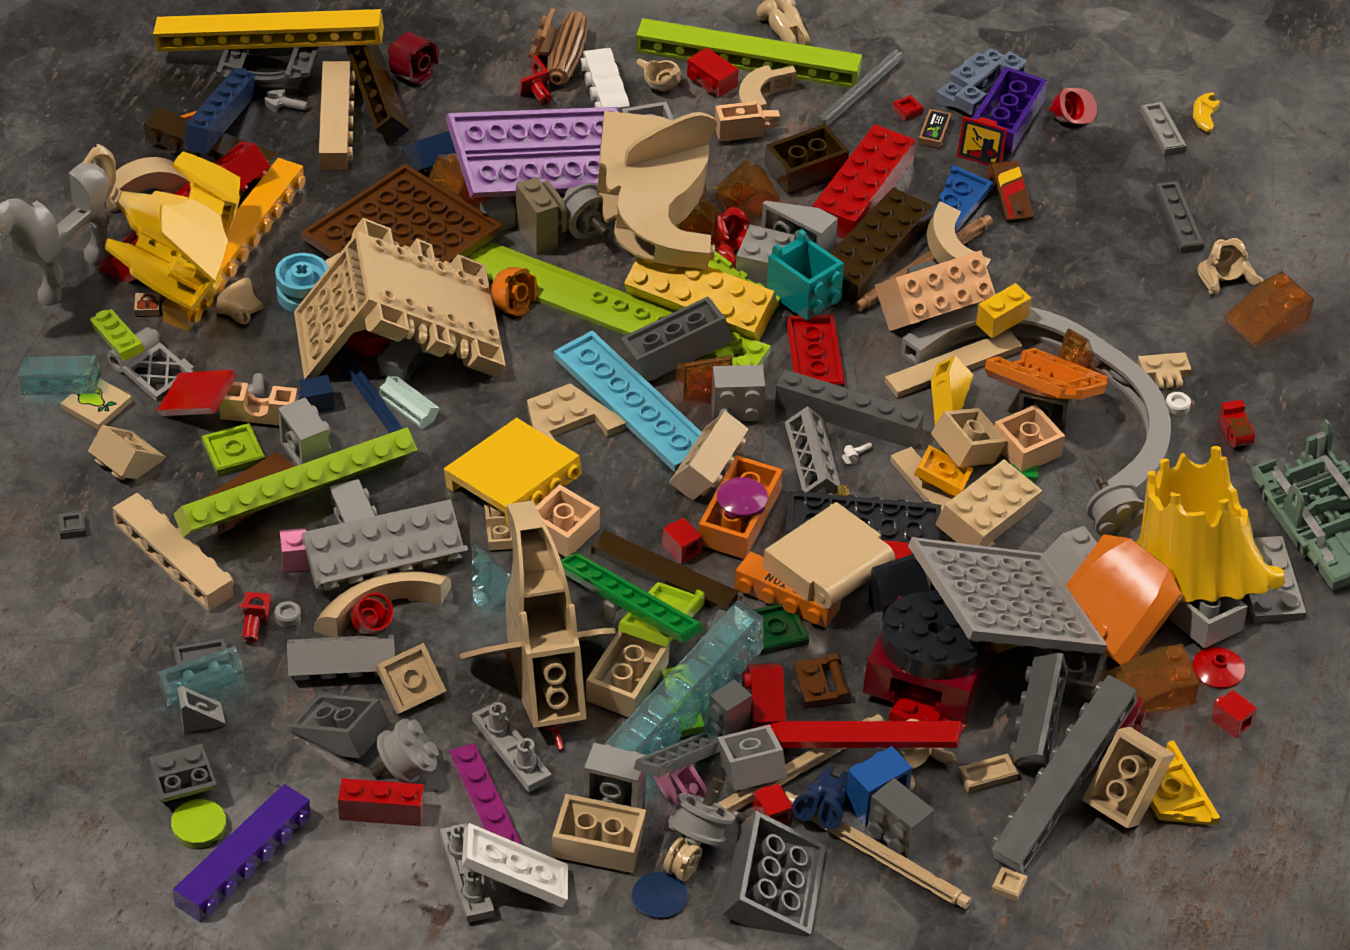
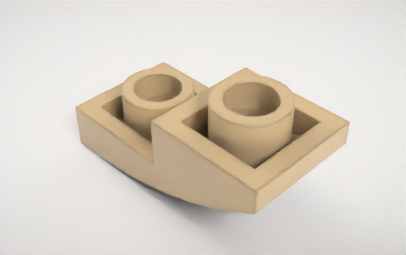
M491 504L484 505L489 550L513 549L509 526L506 525L505 513Z

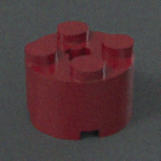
M410 31L400 36L396 42L391 43L387 50L388 55H390V72L416 84L427 82L435 72L432 70L434 63L438 64L440 53L438 46L432 41Z

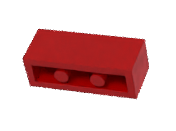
M341 778L338 796L339 820L421 826L424 810V784Z

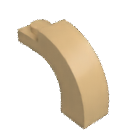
M769 65L757 68L743 79L739 89V103L756 101L761 105L762 110H766L767 103L764 100L766 96L795 89L796 70L793 66L771 70Z
M148 157L132 161L116 170V181L110 195L116 208L111 211L116 213L119 210L116 204L122 191L138 193L145 189L155 188L173 194L188 183L189 180L172 167L174 162L171 160Z
M941 201L927 228L928 246L939 263L975 252L965 247L955 234V223L961 211ZM983 256L986 266H988L991 259Z

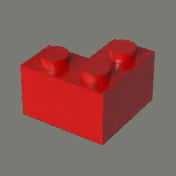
M778 663L746 664L745 671H741V685L752 695L751 721L754 723L786 721L783 667Z

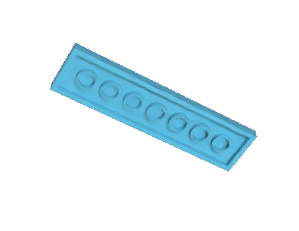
M593 330L554 350L553 358L606 408L625 421L626 427L674 472L677 471L701 434V431Z

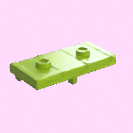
M657 582L648 592L692 618L705 603V595L700 590H696L695 594L660 582ZM630 612L619 623L618 629L620 632L663 647H667L673 637Z

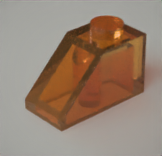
M701 196L698 204L688 217L678 225L687 232L712 235L715 220L721 212Z
M1070 328L1067 329L1057 357L1089 369L1094 356L1090 340Z

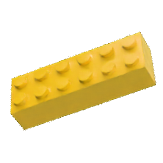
M637 257L624 282L628 294L674 312L708 296L726 318L731 331L760 341L778 304L775 291L708 267V269L680 267L656 263Z

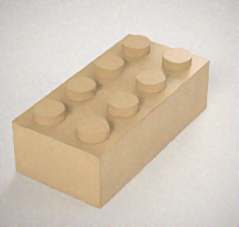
M1004 459L946 503L935 525L957 543L988 546L1033 510L1043 490Z

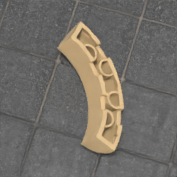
M399 572L366 580L351 587L334 599L315 621L314 632L330 637H339L345 628L352 623L351 613L353 607L362 597L369 593L378 592L384 594L390 602L394 599L407 598L408 601L442 605L451 588V580L446 576L425 572ZM376 596L367 597L376 599L380 601L383 605H387V603L382 598Z

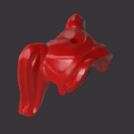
M730 207L724 213L717 215L710 245H715V251L730 261L732 267L736 269V256L733 252L740 249L750 221L741 209Z

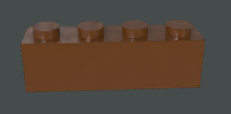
M276 451L204 498L295 466ZM254 513L211 527L210 529L219 536Z

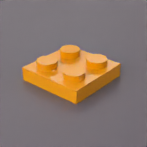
M929 445L914 475L919 477L924 483L940 488L948 495L957 496L963 491L973 468L971 466L958 467L948 454Z

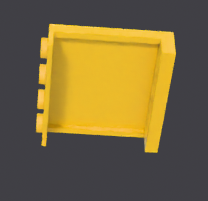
M515 418L445 467L444 475L446 488L453 492L461 486L504 512L506 525L509 526L507 504L533 500L535 506H537L559 484L565 487L582 475L580 455L520 419Z

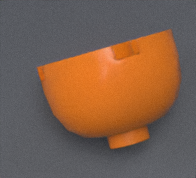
M508 267L496 275L491 287V296L498 309L515 316H522L530 311L531 308L527 307L531 301L536 300L538 285L535 275L530 274L529 269Z

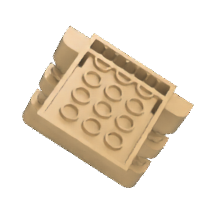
M362 218L355 227L351 240L294 311L304 379L318 377L354 332L366 329L369 332L397 342L403 338L412 339L413 336L415 341L421 344V349L424 352L438 357H442L446 353L452 355L456 352L457 357L463 360L465 367L496 377L506 364L485 264L459 254L451 263L447 261L442 263L439 261V258L434 257L432 244L416 239L410 247L406 245L401 247L398 242L393 241L391 228Z

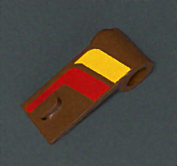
M1018 160L989 164L988 169H985V178L993 181V186H997L1006 222L1033 219V211Z

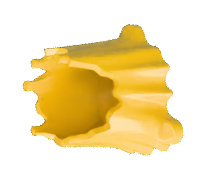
M1211 447V457L1203 465L1195 464L1185 453H1181L1176 467L1170 468V460L1164 458L1159 461L1160 469L1157 475L1156 471L1148 472L1141 532L1136 543L1173 571L1179 590L1184 595L1181 599L1182 602H1192L1197 599L1214 602L1224 596L1242 599L1246 594H1265L1268 590L1280 588L1285 584L1284 570L1281 567L1267 565L1255 544L1248 511L1240 506L1237 490L1230 481L1227 457L1221 456V447Z

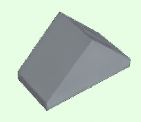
M183 686L177 688L184 733L222 727L225 724L220 702Z

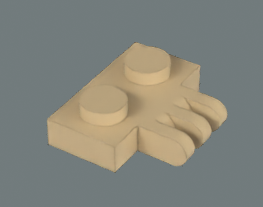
M1186 352L1138 356L1137 364L1152 379H1155L1159 389H1164V382L1167 388H1173V381H1175L1177 388L1183 387L1182 377H1187L1191 374V367Z

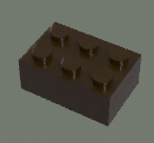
M826 124L767 144L764 166L787 193H791L834 177L849 158V150Z

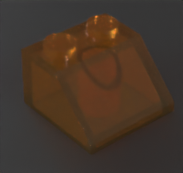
M745 159L714 189L725 211L730 207H736L741 209L747 218L761 216L765 201L778 202L780 200L765 170L748 159Z

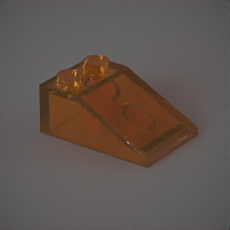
M1281 271L1261 282L1225 314L1224 319L1256 347L1310 320L1314 298Z
M1183 644L1156 648L1105 672L1103 676L1106 679L1110 675L1136 689L1137 696L1144 698L1142 710L1146 712L1195 704L1200 684Z

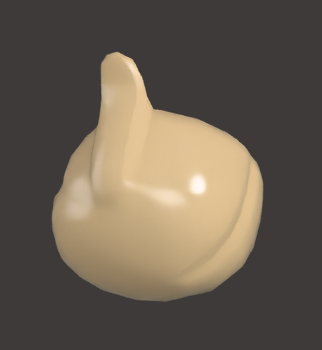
M637 59L636 61L644 71L646 83L654 90L661 92L669 91L681 80L680 68L673 61L646 62L642 59Z

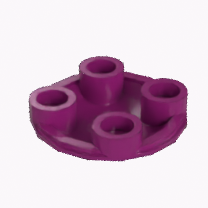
M736 477L727 480L719 487L717 501L725 509L726 516L736 518L739 515L762 514L765 511L768 495L764 486L756 480L747 477Z

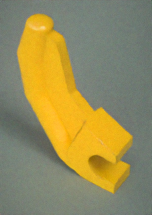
M1213 92L1203 94L1193 104V119L1198 128L1208 134L1214 128L1211 114H1214L1220 106L1219 100L1214 101L1215 94Z

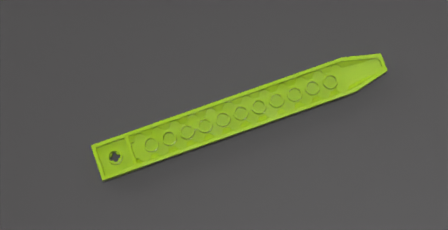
M491 241L466 257L485 264L488 282L491 284L496 275L508 267L529 269L530 274L535 275L537 279L538 291L535 301L623 335H628L674 313V311ZM730 330L733 342L726 344L721 349L707 353L702 358L693 360V362L713 369V366L762 365L770 354L771 346Z

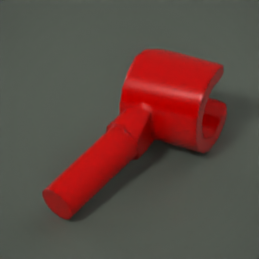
M565 723L544 726L548 731H552L558 751L564 750L560 729L564 727Z

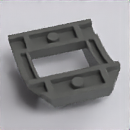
M319 46L225 49L216 70V76L225 79L234 68L244 67L248 54L273 57L291 55L285 71L270 73L248 71L256 74L254 85H278L310 77Z

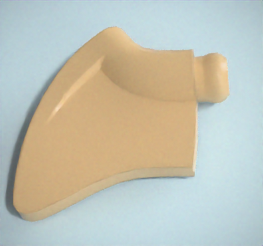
M249 278L241 279L224 289L218 296L216 303L217 314L228 315L242 325L249 322L250 314L263 308V303L253 293L252 283Z

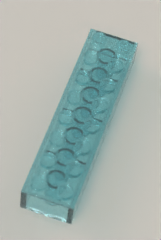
M737 600L604 745L648 755L678 743L686 728L691 729L702 711L709 709L710 694L731 682L736 674L740 675L745 670L748 661L753 656L756 657L761 653L764 647L763 617Z

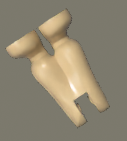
M765 0L759 5L756 10L757 17L760 21H769V26L783 42L797 44L798 41L801 45H811V39L802 23L799 11L795 8V0H776V2L775 0Z

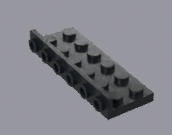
M804 490L789 491L785 536L837 502L880 533L881 540L909 543L912 537L939 540L940 528L935 524L941 513L942 505L909 502L905 499L897 501L885 500L881 497L841 496L828 492L819 494L808 493Z

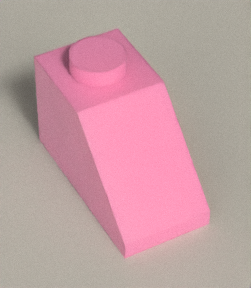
M306 529L279 531L283 571L309 570V562L301 535L303 532H306Z
M692 764L659 778L652 777L665 798L676 806H679L677 802L679 794L687 793L704 798L708 790Z

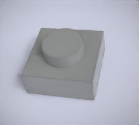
M607 599L603 602L604 621L613 625L625 610Z

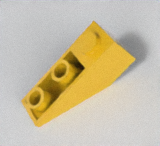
M956 356L937 363L931 379L935 425L944 411L962 410L970 389L973 374Z

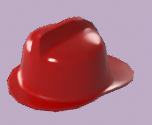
M1064 88L1053 99L1052 106L1048 110L1054 112L1057 120L1062 123L1087 124L1095 119L1097 105L1092 94L1086 89Z

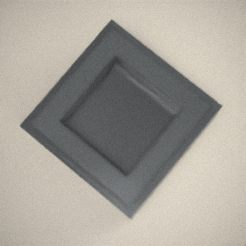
M83 511L57 514L61 539L86 536Z

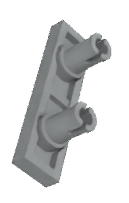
M496 702L472 713L474 724L528 792L552 781V774L534 753V741L529 738L523 739L505 716L506 707L503 703Z
M466 823L440 829V837L466 922L469 923L494 917V908L483 874L472 872L462 866L464 830L467 827Z

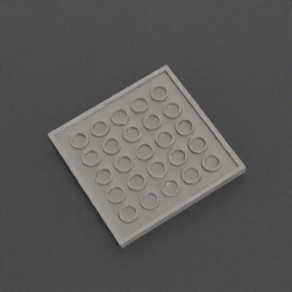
M911 538L908 547L969 640L974 642L987 641L996 644H1015L1020 647L1053 648L1067 652L1071 650L1087 654H1104L1108 645L1044 553Z

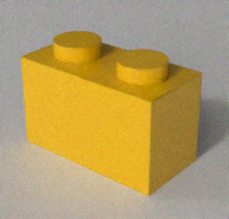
M1015 283L979 304L976 324L993 338L1029 317L1031 297Z

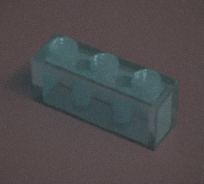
M96 355L24 357L17 377L23 395L95 394L101 372Z
M235 646L158 671V683L167 706L179 702L177 688L180 686L199 694H204L243 681L244 669Z

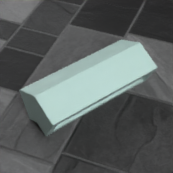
M388 376L386 382L379 387L381 398L421 429L434 422L440 408L398 376Z

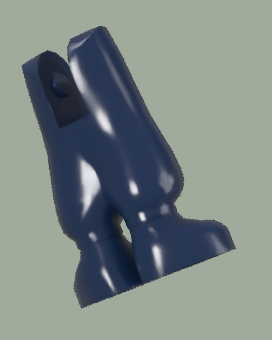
M827 766L819 777L809 784L805 792L795 798L792 804V811L796 818L804 821L812 819L817 811L818 804H820L818 811L820 824L826 829L832 830L837 828L843 819L841 808L846 798L848 773L843 771L839 779L832 777L834 767Z

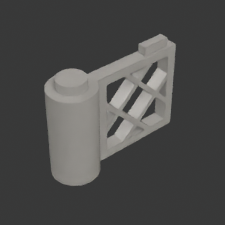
M146 327L135 334L142 342L145 352L122 361L111 350L107 353V359L115 371L118 373L124 372L149 396L158 401L167 394L177 377L168 376L169 369L180 370L184 373L193 372L194 367L185 359L180 360L161 344L160 335L155 329ZM161 353L167 358V361L155 362L152 361V358ZM138 367L148 368V375L137 374L133 370ZM151 368L166 369V375H151ZM150 382H165V386L156 391L150 386Z

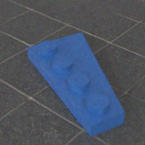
M952 165L944 190L939 197V202L941 201L961 211L955 223L956 233L993 189V181Z

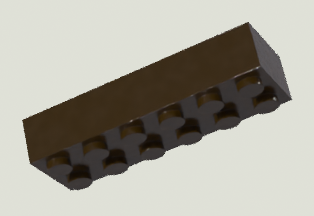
M894 187L877 203L830 253L844 263L841 299L854 305L855 302L860 300L861 296L872 290L927 231L932 218L933 205Z

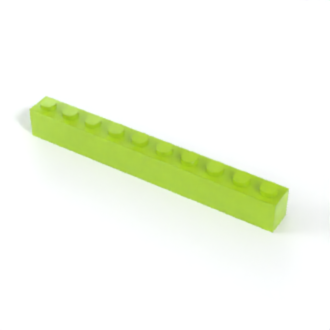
M642 18L636 34L637 53L688 61L693 55L705 48H709L739 70L752 72L766 65H769L771 70L793 66L796 70V79L851 88L858 82L861 72L862 54Z
M407 427L186 504L173 514L182 536L186 537L406 459L415 453L417 448Z

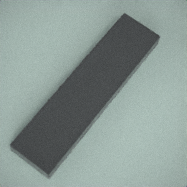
M1178 181L1155 184V192L1180 252L1203 250L1204 242Z

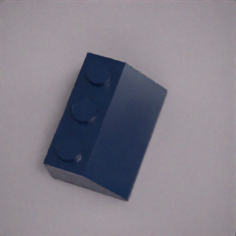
M449 131L401 146L416 171L424 169L426 173L439 169L437 165L439 163L445 162L446 166L459 162Z

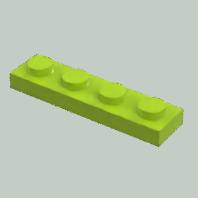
M112 309L100 311L95 317L89 319L95 331L122 361L145 352L142 342Z

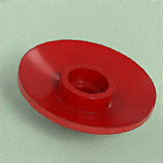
M1205 648L1198 652L1193 659L1192 669L1194 675L1200 682L1212 688H1232L1242 681L1245 674L1243 660L1235 652L1226 648Z

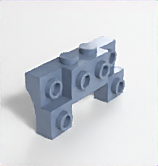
M992 48L984 54L977 52L971 58L966 59L960 67L951 72L949 82L936 91L935 102L943 107H956L973 115L975 114L976 105H981L987 96L984 91L996 82L998 74H1001L1005 66L1026 72L1027 60L1010 51L1002 55Z

